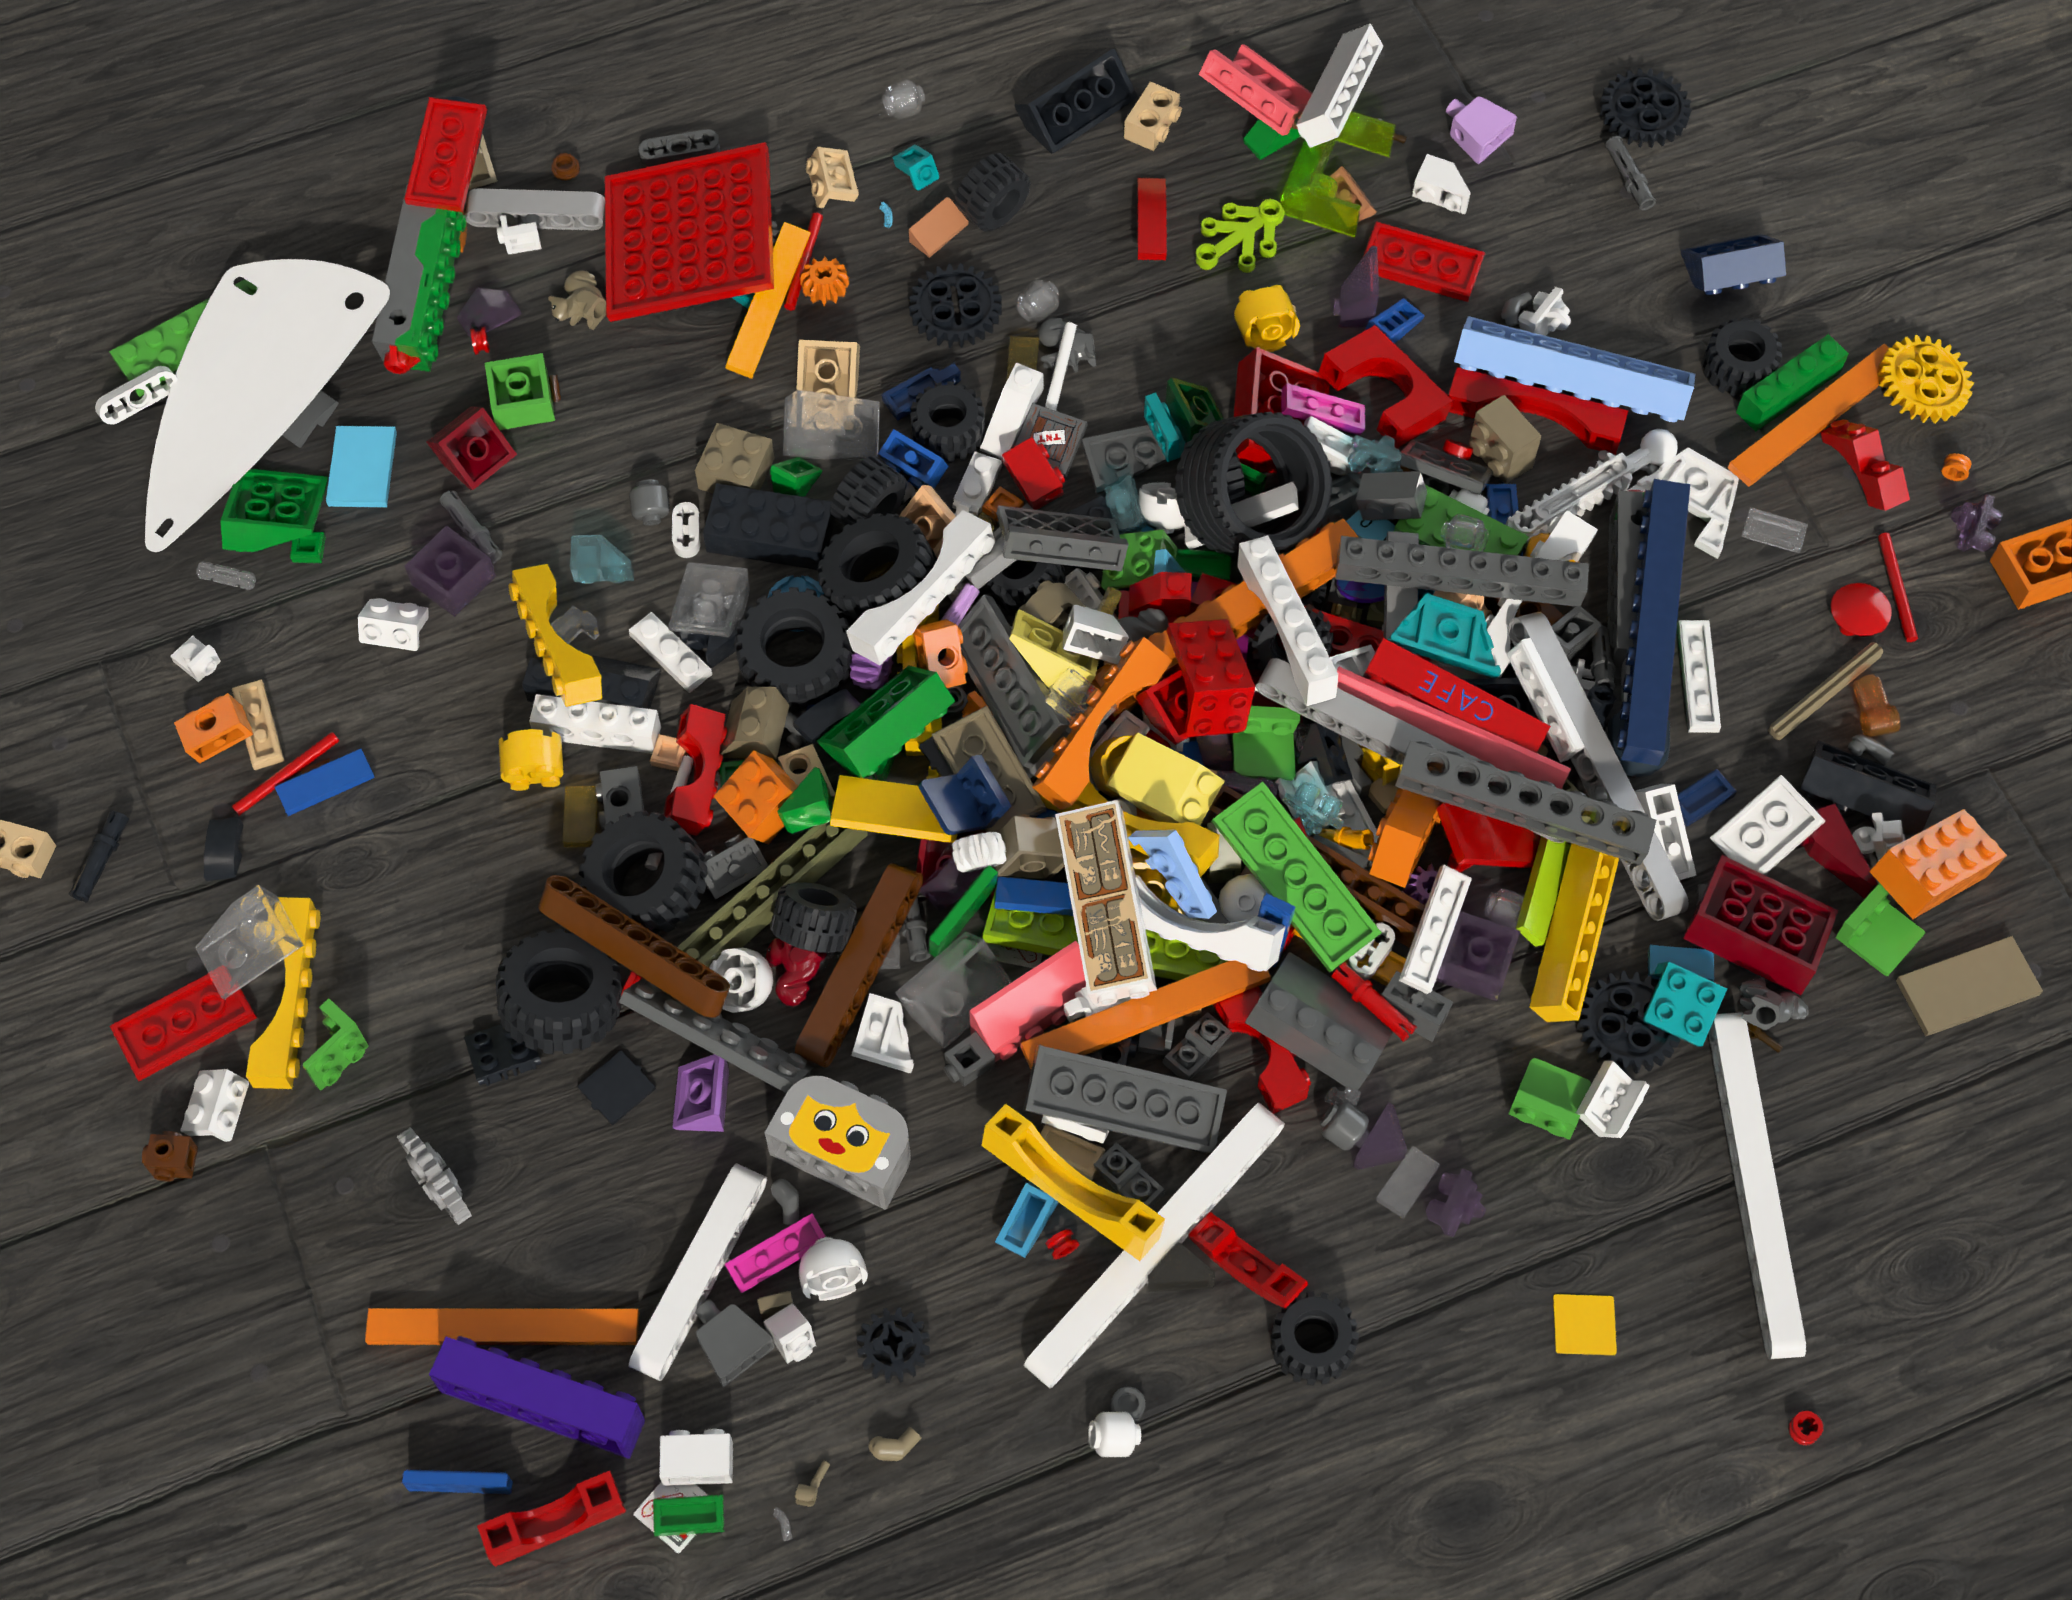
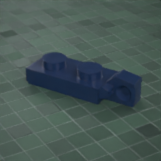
M954 363L941 371L939 368L933 370L930 367L882 394V401L898 421L912 413V403L916 402V396L919 393L924 394L926 387L934 388L935 383L939 382L942 385L954 382V385L961 381V372Z

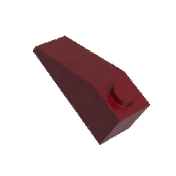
M1836 804L1817 809L1816 811L1825 820V823L1800 845L1804 846L1811 858L1865 899L1878 885L1875 877L1869 872L1871 869Z

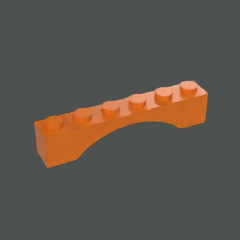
M1145 637L1134 643L1129 641L1119 653L1122 659L1117 666L1114 664L1107 670L1102 678L1106 682L1100 690L1097 688L1086 700V704L1089 706L1083 714L1080 712L1076 715L1069 725L1072 729L1066 738L1063 736L1052 749V752L1055 753L1050 762L1045 761L1035 774L1038 779L1032 788L1060 810L1072 806L1089 782L1090 747L1095 731L1104 715L1124 696L1146 690L1157 684L1172 662L1171 658Z

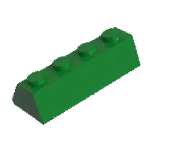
M908 665L818 739L817 742L849 774L860 778L869 777L878 771L879 765L887 758L896 756L907 741L920 736L925 731V726L931 721L944 716L948 711V707L955 700L937 672Z

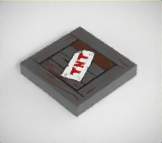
M1032 403L1015 446L1033 437L1037 445L1042 443L1049 453L1050 458L1047 461L1052 469L1058 467L1063 477H1067L1088 424L1084 420Z

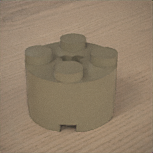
M1048 580L1041 583L1037 588V592L1019 609L1063 631L1073 605L1086 607V605L1066 584L1052 583Z

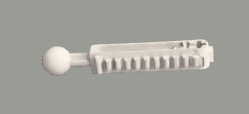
M1657 428L1649 431L1642 438L1640 449L1627 457L1623 452L1617 456L1609 452L1604 463L1600 460L1597 461L1595 468L1590 466L1586 474L1581 472L1577 479L1572 477L1568 485L1562 483L1559 491L1554 488L1550 496L1544 494L1541 501L1534 500L1532 507L1526 505L1523 512L1516 511L1512 517L1509 516L1506 525L1529 536L1530 539L1540 533H1548L1547 529L1556 516L1562 518L1566 510L1574 515L1583 516L1586 509L1591 511L1595 504L1601 505L1604 498L1609 500L1613 493H1618V490L1628 489L1633 479L1632 474L1649 463L1661 466L1665 462L1672 460L1678 451L1675 436L1668 430Z

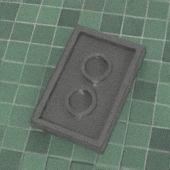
M1411 440L1399 454L1396 463L1415 471H1421L1423 474L1479 495L1487 486L1493 474V471L1486 466L1452 456L1443 450L1416 440Z

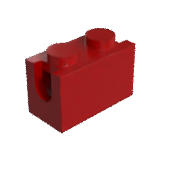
M1030 437L1003 453L1002 459L1004 466L1030 507L1038 510L1064 494L1062 487L1065 479L1058 467L1052 469L1047 461L1050 456L1042 443L1037 445L1033 437Z

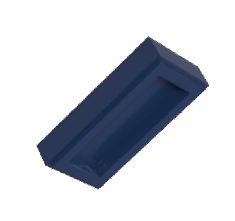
M1715 769L1677 794L1686 827L1736 795L1737 791L1718 769Z

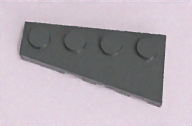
M1149 425L1082 439L1083 452L1096 493L1167 462Z

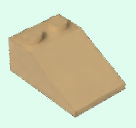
M799 340L795 428L854 430L860 345L857 342Z

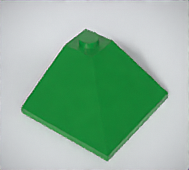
M249 469L236 484L233 483L221 517L222 548L237 552H255L312 535L329 482L328 477Z

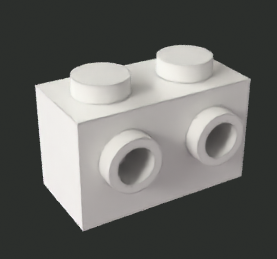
M708 1429L701 1435H690L689 1431L675 1430L669 1432V1436H660V1479L663 1485L733 1483V1441L731 1435L725 1434V1431L721 1429Z

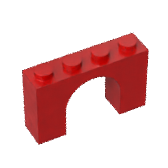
M1376 325L1325 353L1318 372L1337 391L1367 376L1383 377L1398 385L1403 391L1405 399L1383 411L1376 429L1395 449L1446 420L1453 402L1447 393L1442 391Z

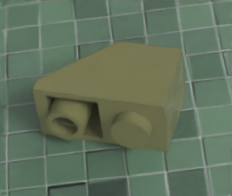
M1207 823L1208 830L1220 835L1218 858L1207 869L1208 884L1225 883L1241 875V859L1215 825Z

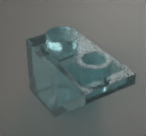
M602 535L571 536L570 569L574 582L590 584L595 581H611L613 583L634 581L631 560Z

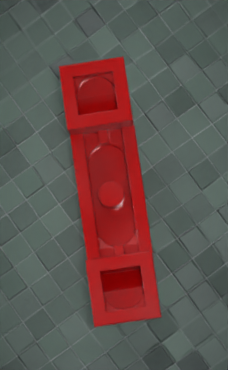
M1211 1212L1188 1234L1189 1238L1222 1269L1256 1294L1278 1306L1287 1308L1308 1285L1307 1280L1283 1263L1280 1266L1239 1238L1234 1228Z

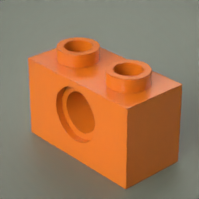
M944 619L917 626L913 637L918 667L937 672L946 688L966 684L965 673H967L968 667L961 653L960 644L963 643V635L957 624ZM946 648L945 657L938 661L939 652Z
M229 693L216 697L211 703L196 711L187 713L183 718L174 722L185 752L198 763L206 761L254 734L243 706Z

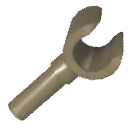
M822 1461L811 1480L810 1486L798 1485L795 1495L796 1504L807 1507L815 1504L818 1487L830 1466L828 1462Z

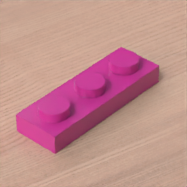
M1288 383L1282 388V414L1302 420L1312 416L1335 429L1356 435H1361L1365 430V405Z
M813 1213L726 1262L724 1265L739 1292L743 1293L801 1259L817 1240L826 1236Z

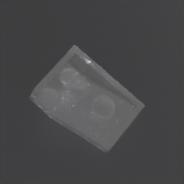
M796 390L785 398L783 455L807 459L863 460L871 456L878 457L880 401Z
M688 562L668 630L730 637L739 620L744 615L750 595L748 569Z
M257 885L227 908L195 948L220 997L226 999L304 945L277 895L261 885Z

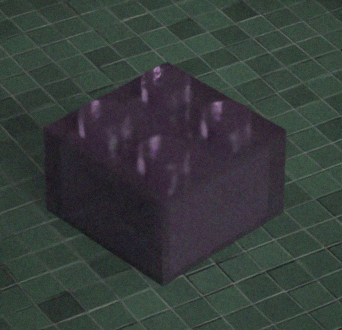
M447 525L405 565L411 585L454 617L496 577L490 557Z
M1460 911L1436 981L1498 1001L1520 931Z

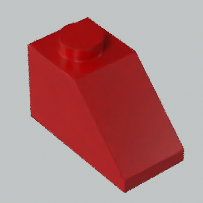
M1159 572L1130 585L1128 615H1139L1140 611L1153 608L1162 610L1167 617L1189 616L1192 573Z

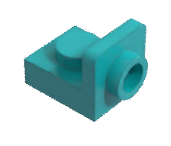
M916 144L893 157L895 167L910 176L913 187L917 191L939 179L932 154Z

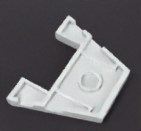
M1687 448L1672 460L1662 464L1659 470L1650 476H1644L1638 480L1637 484L1629 490H1640L1643 492L1650 490L1654 479L1691 484L1688 512L1708 522L1696 539L1694 546L1718 559L1723 548L1739 478L1731 471Z

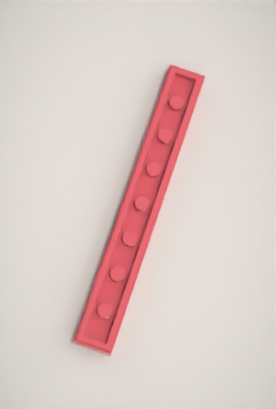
M1340 666L1337 669V688L1482 761L1493 764L1500 770L1507 772L1517 771L1528 779L1538 782L1548 781L1562 789L1571 768Z

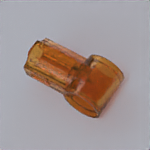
M1873 674L1863 676L1861 679L1854 681L1852 688L1861 710L1860 725L1863 734L1867 737H1874L1898 732L1900 730V716L1897 708L1889 704L1880 677H1876Z

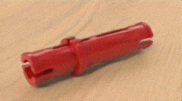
M1346 962L1339 966L1340 971L1335 970L1331 978L1335 979L1352 994V1000L1356 1003L1360 1001L1391 1029L1402 1042L1409 1038V1034L1403 1028L1411 1035L1414 1033L1417 1026L1411 1023L1373 989L1372 982L1368 979L1366 981L1363 980Z

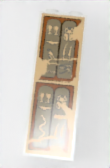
M1118 800L1055 814L1088 996L1093 1004L1098 1003L1100 1006L1112 1005L1118 1001L1117 999L1129 996L1132 999L1144 998L1149 995V992L1156 991L1157 987L1123 810Z

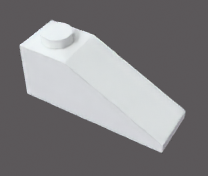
M1016 362L1002 390L980 451L1002 459V454L1015 446L1032 403H1037L1044 390L1043 373Z
M1658 784L1636 790L1635 793L1645 813L1650 818L1657 819L1654 831L1679 880L1696 876L1675 784Z

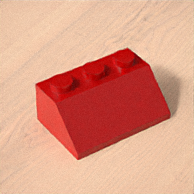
M1179 670L1135 697L1149 722L1175 745L1189 738L1185 732L1188 714L1187 689L1182 671Z

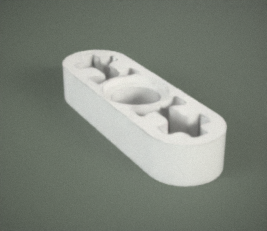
M157 366L101 396L96 402L95 410L105 423H119L168 396L172 384L177 381V377L168 367ZM162 376L166 378V384L161 385L159 380ZM149 383L154 391L151 392L146 384ZM133 390H144V395L140 400H130L129 396ZM120 398H123V400L127 403V406H123V403L120 401ZM112 404L114 412L109 414L107 406Z

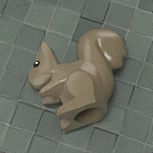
M576 271L565 279L564 289L570 295L568 298L549 296L548 299L552 304V314L556 321L561 322L571 318L570 325L574 326L584 317L587 319L589 329L594 330L606 315V301L603 299L599 289L595 287L597 281L594 275L588 271Z

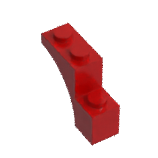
M1843 419L1831 423V427L1820 432L1823 443L1837 450L1855 472L1863 488L1868 506L1886 511L1910 500L1903 467L1885 461L1878 429L1867 427L1865 424L1848 422V420Z

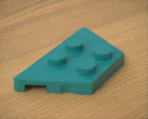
M1428 593L1419 600L1387 639L1412 653L1494 679L1501 674L1500 665H1495L1491 650L1494 648V645L1486 629L1487 623L1483 611Z

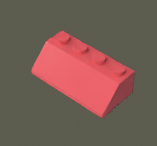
M1075 940L969 1010L971 1034L977 1032L995 1055V1062L1000 1059L1003 1061L1009 1059L1017 1052V1047L1022 1042L1042 1035L1044 1029L1053 1023L1054 1025H1059L1067 1019L1064 1013V1003L1075 999V993L1086 987L1080 948L1077 941Z

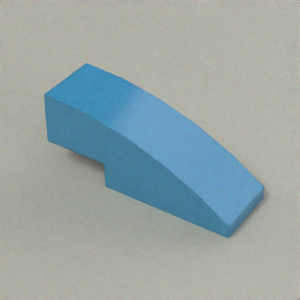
M1029 1181L1024 1185L995 1243L1025 1258L1059 1202Z

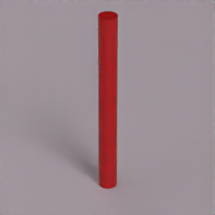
M819 213L812 214L807 230L811 234L787 294L784 308L789 311L795 310L802 288L800 276L803 273L804 264L809 265L823 220V216Z
M1882 533L1878 536L1905 639L1906 642H1914L1918 640V635L1889 533Z
M333 732L329 733L232 805V809L238 816L243 814L274 791L275 786L286 782L339 742L337 736Z

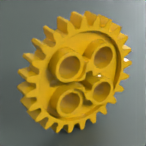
M1915 335L1912 340L1905 337L1901 343L1896 341L1892 348H1889L1883 356L1884 358L1879 364L1882 368L1878 373V376L1883 379L1879 386L1888 388L1883 395L1884 397L1892 396L1894 398L1890 404L1891 406L1901 405L1899 413L1902 414L1906 410L1910 411V419L1913 420L1916 415H1920L1922 423H1925L1929 417L1933 423H1937L1940 418L1947 421L1951 415L1955 417L1966 406L1968 399L1972 395L1970 389L1974 382L1968 380L1972 372L1963 370L1968 363L1957 360L1961 355L1960 352L1950 353L1951 345L1945 348L1941 347V339H1938L1933 344L1931 343L1930 336H1926L1923 342L1918 335Z

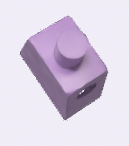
M1476 97L1467 106L1454 99L1446 109V113L1453 118L1450 131L1451 137L1478 164L1513 135L1517 116L1483 97Z

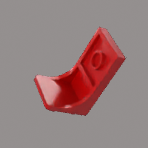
M1228 619L1168 623L1167 635L1182 671L1187 689L1188 714L1185 725L1187 736L1195 737L1243 732L1247 726L1255 685Z

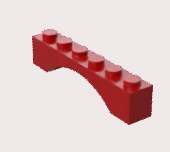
M1457 367L1449 392V397L1453 400L1449 410L1450 413L1475 418L1478 410L1505 395L1520 412L1536 414L1551 419L1576 435L1587 448L1598 451L1606 450L1616 455L1628 410Z

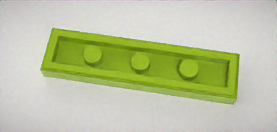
M1542 836L1515 928L1535 947L1545 943L1567 856L1571 847L1566 841L1556 843Z

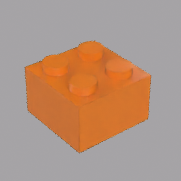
M753 750L713 797L748 837L769 845L784 827L777 811L798 786L773 758Z

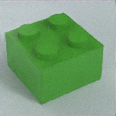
M543 353L485 363L491 411L499 430L555 421L549 377Z

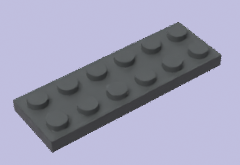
M983 595L958 625L963 635V643L960 644L961 653L967 662L968 673L1023 767L1032 768L1067 729L1069 724L1044 682L1009 639L1012 629L995 600L991 596Z
M644 978L627 988L619 1000V1003L785 1093L799 1080L810 1077L814 1068L807 1064L806 1059L795 1053H786L779 1049L778 1044L774 1041L751 1034L748 1027L736 1022L731 1023L722 1018V1014L711 1018L700 1015Z
M1038 1045L1035 1051L1023 1111L1211 1154L1216 1148L1227 1090Z

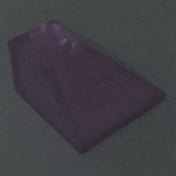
M1377 246L1370 247L1342 284L1339 298H1334L1333 314L1334 316H1339V327L1366 328L1368 322L1376 315L1379 298Z

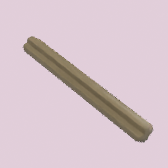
M1875 642L1867 645L1773 722L1768 729L1769 734L1774 739L1781 740L1881 658L1883 649Z

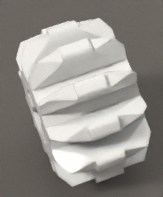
M997 832L970 835L960 838L952 844L953 860L958 871L961 872L979 871L985 869L986 866L994 867L1006 861L1005 842L1002 840L1001 834Z

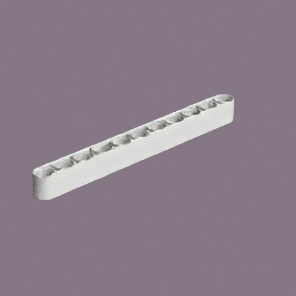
M1743 1012L1716 1014L1708 1035L1765 1351L1769 1359L1804 1357L1806 1354L1804 1328L1747 1022L1742 1019Z
M1257 1103L1158 1212L1160 1216L1165 1218L1160 1239L1141 1261L1124 1250L1035 1348L1025 1361L1024 1367L1047 1387L1052 1388L1183 1243L1188 1234L1217 1205L1275 1140L1285 1123L1262 1104Z

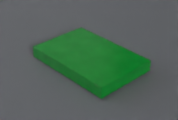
M990 865L986 866L929 937V952L937 960L996 888L998 871Z

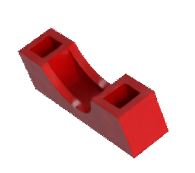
M690 704L680 716L676 743L693 759L694 780L690 785L676 787L668 795L663 815L676 821L688 834L697 836L705 827H709L713 818V809H710L711 799L714 798L713 796L718 789L715 775L722 763L723 755L719 751L720 745L726 738L727 727L724 726L726 714Z
M1257 986L1214 1003L1213 1007L1223 1025L1231 1032L1251 1035L1264 1046L1269 1064L1259 1075L1257 1087L1271 1113L1275 1114L1307 1099L1311 1081L1304 1068L1299 1069L1294 1060L1296 1058L1295 1054L1245 1023L1263 994Z
M607 1471L576 1484L574 1489L552 1503L529 1511L508 1512L477 1525L487 1557L496 1567L626 1512L616 1482L611 1472Z

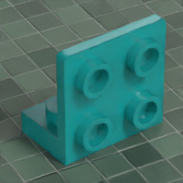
M1157 393L1145 396L1144 417L1167 462L1180 458L1182 452H1184L1185 441L1179 427L1175 424L1169 412L1167 404L1165 402L1161 403Z
M1672 962L1658 963L1653 975L1660 979L1644 1014L1643 1021L1697 1047L1703 1046L1727 988Z

